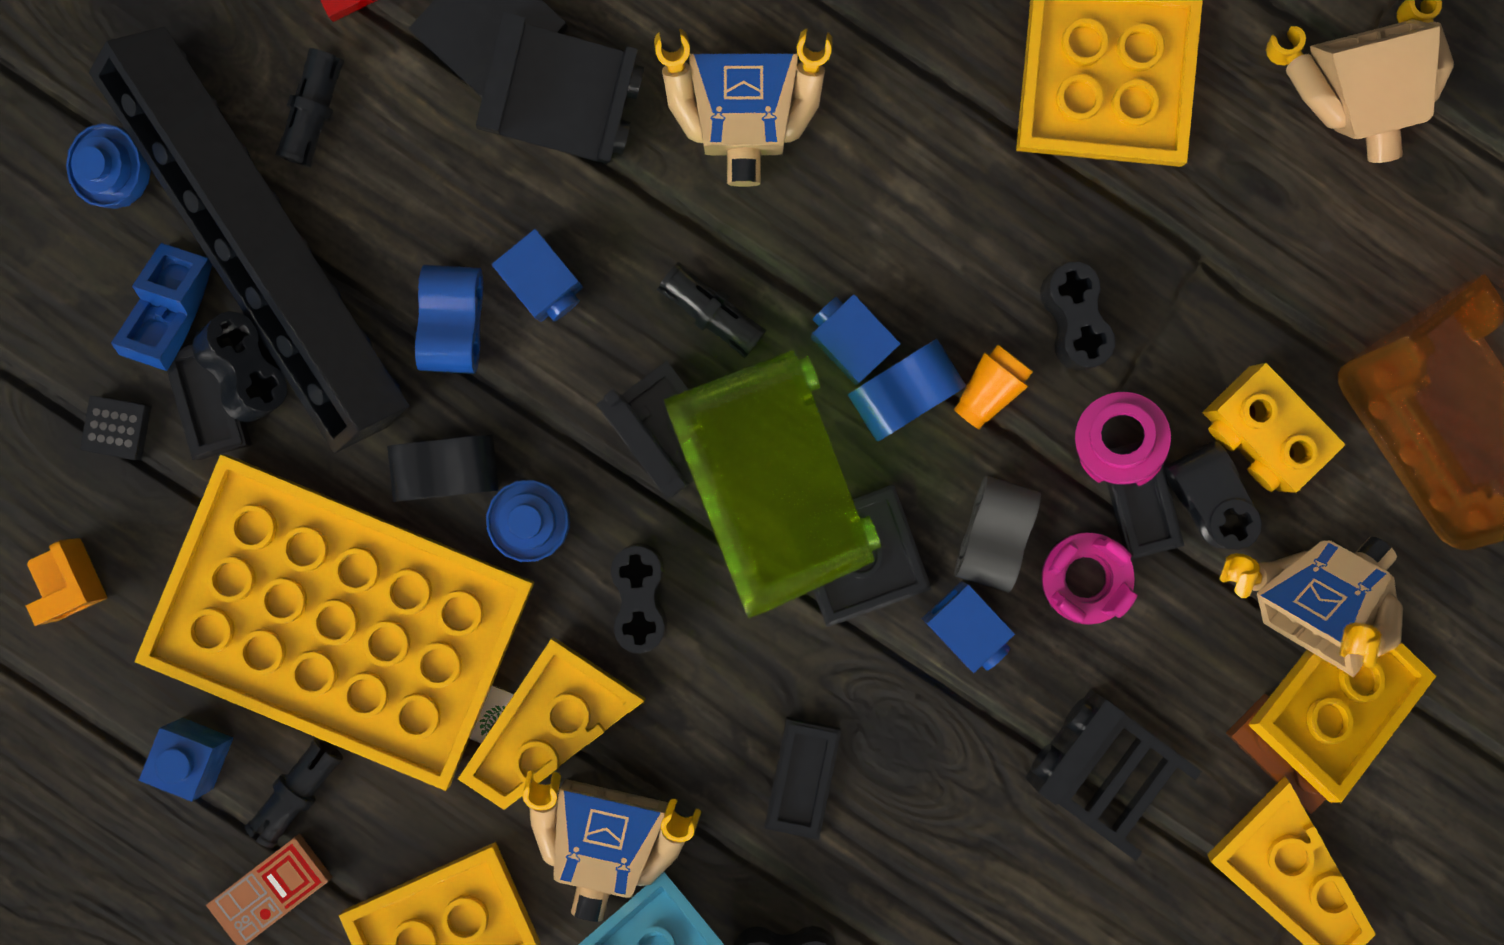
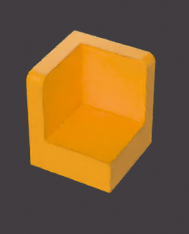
M81 538L59 540L49 545L50 551L28 561V568L42 596L41 599L25 605L35 626L59 621L108 598Z

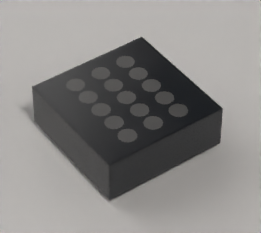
M90 395L80 450L130 460H142L152 406Z

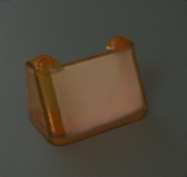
M1486 274L1463 283L1361 351L1342 366L1338 374V382L1343 395L1434 532L1443 542L1460 550H1472L1504 541V367L1484 339L1485 336L1502 325L1504 321V303Z

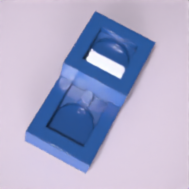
M163 243L159 244L132 285L140 299L111 342L120 356L168 371L192 326L201 304L212 268L209 258Z

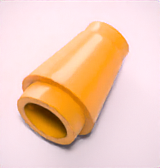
M997 345L990 355L984 352L959 399L960 402L953 410L972 426L980 430L986 422L991 420L1029 387L1025 382L1033 371L1003 347Z

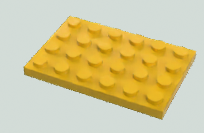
M220 454L134 662L446 791L455 776L535 582L235 457Z

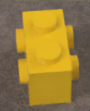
M1267 363L1249 366L1202 412L1212 423L1208 428L1211 435L1229 451L1233 452L1237 448L1251 463L1247 468L1249 474L1263 488L1270 492L1276 489L1278 492L1297 493L1346 445Z

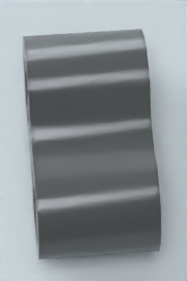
M986 475L978 490L969 526L959 550L955 565V577L1009 593L1020 571L1026 543L1037 517L1041 493Z

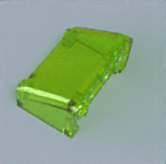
M794 350L664 399L671 422L748 618L770 611L875 562L872 551L881 547L870 516L861 519L858 516L811 391L820 388L809 356L798 360Z

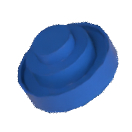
M103 123L89 126L75 137L68 150L66 169L69 183L76 194L90 205L112 209L129 206L142 196L149 184L151 169L125 128Z
M537 480L516 481L503 487L491 500L486 514L487 532L493 545L504 556L519 562H536L554 554L565 542L570 529L569 509L563 496L552 486Z

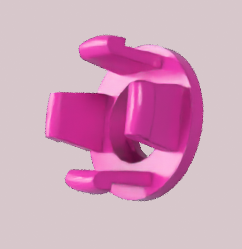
M1115 392L1096 399L1080 416L1075 432V444L1080 463L1086 473L1097 483L1104 480L1113 484L1136 483L1139 487L1146 484L1162 468L1171 443L1170 426L1163 411L1150 399L1131 392ZM1127 415L1140 422L1144 429L1145 437L1143 444L1138 450L1130 454L1120 455L1106 448L1102 441V429L1107 421L1115 416Z
M1085 532L1064 538L1052 548L1043 565L1041 579L1047 601L1058 614L1080 624H1098L1115 616L1121 618L1128 612L1137 598V594L1133 591L1135 575L1130 560L1132 554L1122 544L1102 534ZM1082 557L1097 560L1105 572V583L1102 590L1089 598L1074 595L1066 583V571L1069 565Z

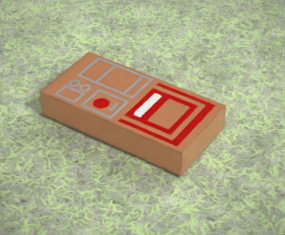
M299 833L215 897L206 906L236 945H246L329 882L333 876Z

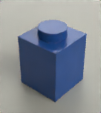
M536 229L491 264L534 318L540 322L548 316L554 322L559 320L580 301L575 294L584 287Z
M854 294L844 304L836 296L812 319L818 328L812 333L810 338L855 385L860 383L900 345L899 341Z
M963 581L955 586L921 618L973 673L981 666L987 671L998 664L1010 651L1011 648L1007 645V642L1015 635L983 599Z
M183 717L166 724L158 730L139 781L192 802L214 789L233 737Z

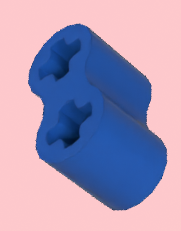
M423 265L418 286L419 318L415 341L417 369L419 371L475 374L478 369L480 355V317L483 302L482 270L476 267Z
M935 339L847 395L878 442L959 392L967 385L939 340Z

